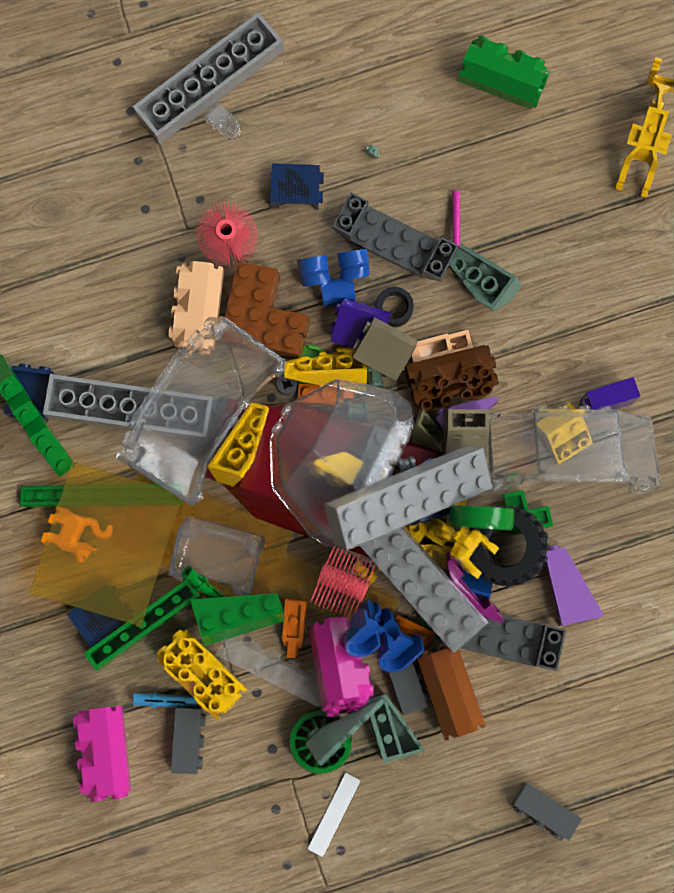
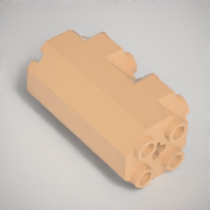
M191 261L189 266L186 263H182V266H177L176 269L178 286L174 287V298H176L177 306H172L171 318H174L173 326L170 325L169 338H171L174 346L179 348V352L190 353L193 350L199 351V354L211 355V351L215 350L224 269L221 266L215 269L214 264L208 262Z

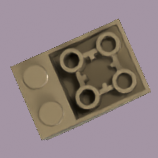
M443 409V455L471 445L483 448L486 459L490 409Z

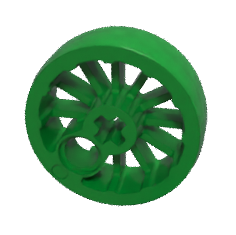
M451 505L449 524L450 526L513 530L514 509Z
M317 709L305 713L295 722L289 736V748L292 757L301 768L314 774H327L336 771L347 761L352 750L353 739L350 736L339 748L345 747L342 756L337 752L333 753L339 759L334 764L330 763L329 758L326 760L328 764L326 767H319L317 761L315 766L308 764L307 760L311 757L312 753L310 752L305 759H302L298 752L308 747L305 745L297 748L296 739L308 741L309 738L298 736L297 732L300 727L308 733L311 732L303 724L310 718L314 728H316L315 716H323L322 727L326 724V718L328 717L326 711ZM337 715V716L330 717V718L336 720V719L340 718L341 716H340V715Z

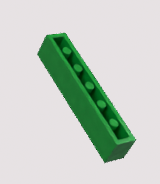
M185 580L83 654L95 671H101L192 605L190 599H200L202 596L192 588V584L189 581Z

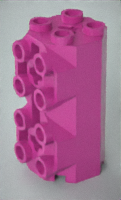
M346 617L327 618L324 620V624L319 626V622L314 623L309 630L322 709L326 711L328 717H334L343 713L348 715L364 707L368 703L369 697L373 696V685L369 681V665L363 664L361 657L349 655L345 649L344 634L350 628Z
M123 706L78 711V716L73 717L74 728L78 729V737L75 739L77 751H82V759H78L77 762L78 771L82 772V781L79 783L80 793L85 794L86 798H90L91 802L103 801L110 795H112V799L125 798L132 790Z

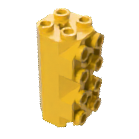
M179 630L171 638L173 642L169 646L164 645L156 653L159 656L157 661L194 697V700L205 711H208L216 720H219L221 718L219 713L225 714L242 697L240 691L246 692L248 689L189 630Z

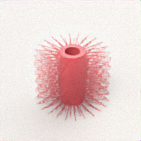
M229 202L227 210L225 206V219H222L219 207V214L216 208H214L215 213L210 212L211 214L206 217L208 220L206 225H202L199 228L200 230H197L200 231L197 233L206 234L196 235L198 238H200L199 235H206L203 236L206 237L203 238L206 239L204 243H207L205 245L211 251L206 253L205 256L214 252V259L219 264H224L225 262L226 270L227 259L230 267L231 250L235 261L237 257L240 262L239 258H244L243 256L248 255V251L246 252L245 250L247 249L251 252L253 245L256 246L255 244L258 243L256 242L258 240H255V238H251L254 239L251 240L254 242L247 241L250 240V234H258L251 233L257 232L256 230L250 231L257 228L250 229L252 228L249 227L251 225L244 223V220H240V216L245 215L248 211L241 213L240 210L237 211L234 208L230 210Z
M334 546L321 570L311 602L321 584L322 586L315 604L325 586L319 606L327 589L330 588L323 608L333 589L334 592L327 610L337 591L338 594L331 611L340 593H342L337 609L343 596L347 595L341 608L342 611L348 596L351 597L348 606L352 598L355 599L352 608L356 600L359 603L363 601L370 582L369 579L368 581L365 580L368 570L364 579H361L364 568L360 577H356L363 559L356 575H353L359 557L351 574H349L355 555L348 571L345 572L351 553L343 571L340 570L347 551L339 569L337 568L343 549L336 565L333 567L339 547L332 559L331 565H328L335 549Z

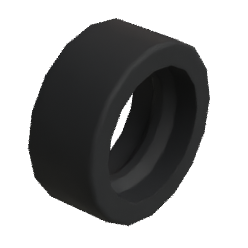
M389 287L379 294L375 308L383 310V302L390 296L401 297L406 303V312L403 316L395 319L389 318L388 325L400 327L406 324L412 317L414 309L413 299L405 289Z

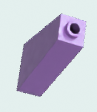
M558 545L550 546L546 554L548 559L544 565L559 626L603 617V612L566 548H559Z

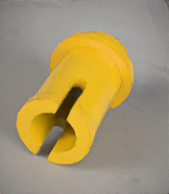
M358 560L357 565H356L355 570H354V573H355V574H356V572H357V570H358V568H359V565H360V563H361L359 560ZM361 564V567L358 571L357 576L359 577L364 568V564ZM366 566L362 573L361 579H364L365 574L368 570ZM370 569L365 578L366 581L369 579V585L378 577L375 574L376 572H372Z

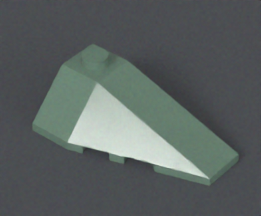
M461 243L460 248L457 249L449 264L476 300L492 311L510 303L522 287L516 276Z
M382 697L355 712L324 725L320 730L317 727L307 735L309 740L306 745L316 761L322 765L387 699Z

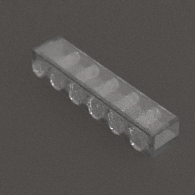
M243 635L222 641L215 654L216 656L322 709L315 671L309 668L307 671L299 668V663L291 659L286 662L280 659L281 654L271 649L268 653L262 650L263 645L253 640L251 643L244 641Z

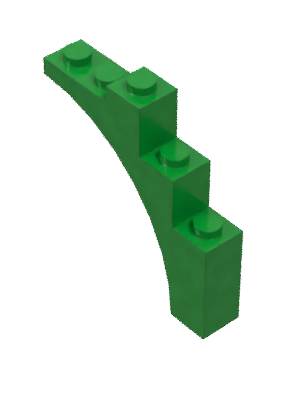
M1 354L0 393L7 401L14 416L23 426L30 441L39 453L43 455L58 477L74 468L76 464L38 411L16 373L11 369V365Z

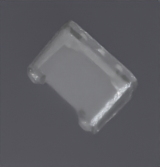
M188 517L178 529L168 575L173 576L177 580L184 581L186 579L182 577V571L185 567L191 566L197 573L204 575L207 579L232 585L231 590L236 596L251 595L266 539L255 533L195 517Z

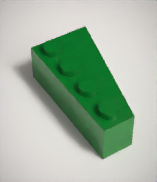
M277 593L190 599L204 646L285 621L284 612Z

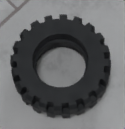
M497 506V508L514 509L513 527L521 531L526 540V551L523 558L514 565L503 566L498 564L492 558L490 551L486 550L479 543L471 554L469 561L482 572L480 576L487 582L499 586L522 585L524 582L534 579V576L542 571V565L547 562L548 557L546 554L549 551L550 545L547 544L548 534L544 531L541 521H538L532 513L514 506ZM469 528V530L471 531H480L482 535L488 538V541L491 540V537L493 536L495 531L498 530L487 528Z

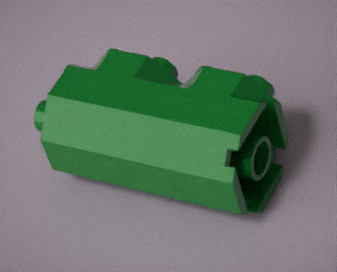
M478 36V39L472 40L463 59V70L459 71L457 81L528 109L532 107L536 109L550 73L547 71V67L544 66L545 61L539 57L528 56L521 50H516L514 54H510L507 52L508 47L505 44L489 41L485 36Z

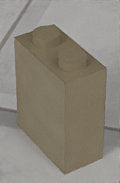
M374 317L372 322H367L363 328V338L356 340L352 348L355 350L353 358L397 381L416 349L418 340Z

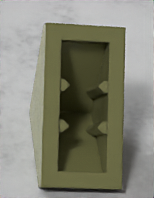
M421 409L419 410L410 442L440 451L443 444V432L429 415Z

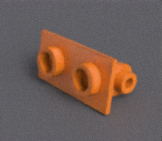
M397 614L395 621L400 627L401 633L409 637L413 633L421 636L424 650L428 651L435 632Z

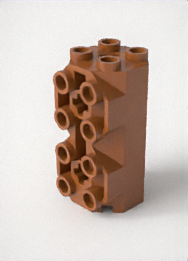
M447 645L439 647L440 651L434 653L433 649L423 652L420 655L421 658H418L417 661L439 728L441 729L444 741L450 740L449 735L458 738L478 731V725L482 729L486 726L460 650L458 649L453 653Z

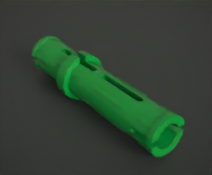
M187 566L183 569L181 575L192 584L193 589L200 591L207 598L225 597L208 582L204 575L197 573L193 567Z

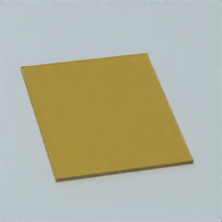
M72 462L29 593L142 627L183 494Z

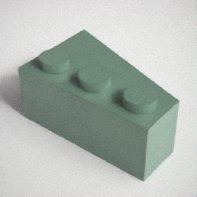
M386 694L369 699L367 704L382 697L387 699L370 716L384 763L425 751Z

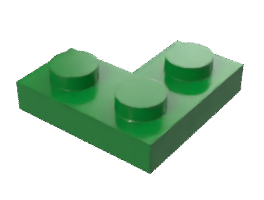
M524 490L503 494L505 506L518 507L532 513L538 521H541L544 526L543 529L554 526L549 506L528 510ZM515 527L511 530L512 535L522 533Z

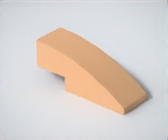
M469 330L450 335L447 333L418 341L416 349L411 355L413 363L473 348Z

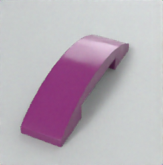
M448 552L446 560L453 583L483 616L501 623L504 620L501 611L489 597L482 602L461 579L464 575L462 566Z

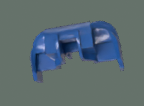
M367 249L337 253L340 278L331 279L329 275L327 255L298 259L297 266L302 286L320 284L324 307L332 306L333 309L334 305L341 304L344 298L356 301L353 279L367 277L370 274Z
M369 600L352 615L349 622L350 628L344 634L345 649L349 655L353 657H366L378 649L379 666L387 672L402 671L425 651L421 636L415 633L410 637L402 634L400 627L395 621L394 613L389 608L381 610L377 602L373 603Z

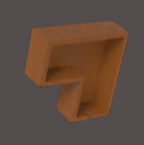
M243 262L237 263L219 338L223 345L293 359L303 357L306 344L304 338L307 339L311 321L308 315L273 309L281 277L277 269Z

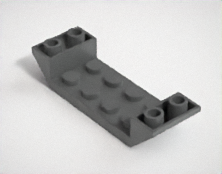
M350 192L332 226L335 231L350 243L362 249H367L368 252L424 279L442 280L459 245L443 237H440L439 240L430 237L368 206V200Z
M502 615L504 620L500 623L483 616L489 623L461 647L462 649L557 671L566 629L550 625H540ZM435 632L433 641L445 644Z

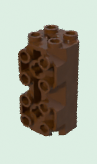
M481 345L406 364L404 368L414 406H421L422 409L429 411L449 405L453 401V397L461 396L464 400L485 397L493 391L494 385L499 384L497 374L493 370V368H496L495 358L491 356L488 345Z

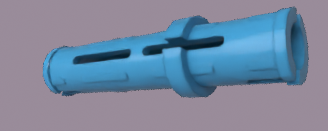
M134 692L133 706H152V709H157V707L197 709V702L193 696Z

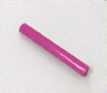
M453 191L452 242L459 245L458 249L460 248V191Z

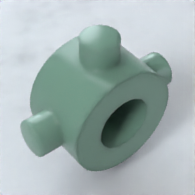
M373 145L365 147V153L369 157H380L377 147Z

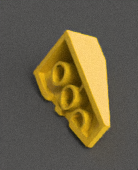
M350 347L337 348L336 352L330 354L321 352L318 357L314 358L305 356L283 362L285 378L343 391L367 390V367L364 363L353 358L355 350Z
M251 402L207 467L217 482L235 486L243 478L253 463L269 411L268 406Z

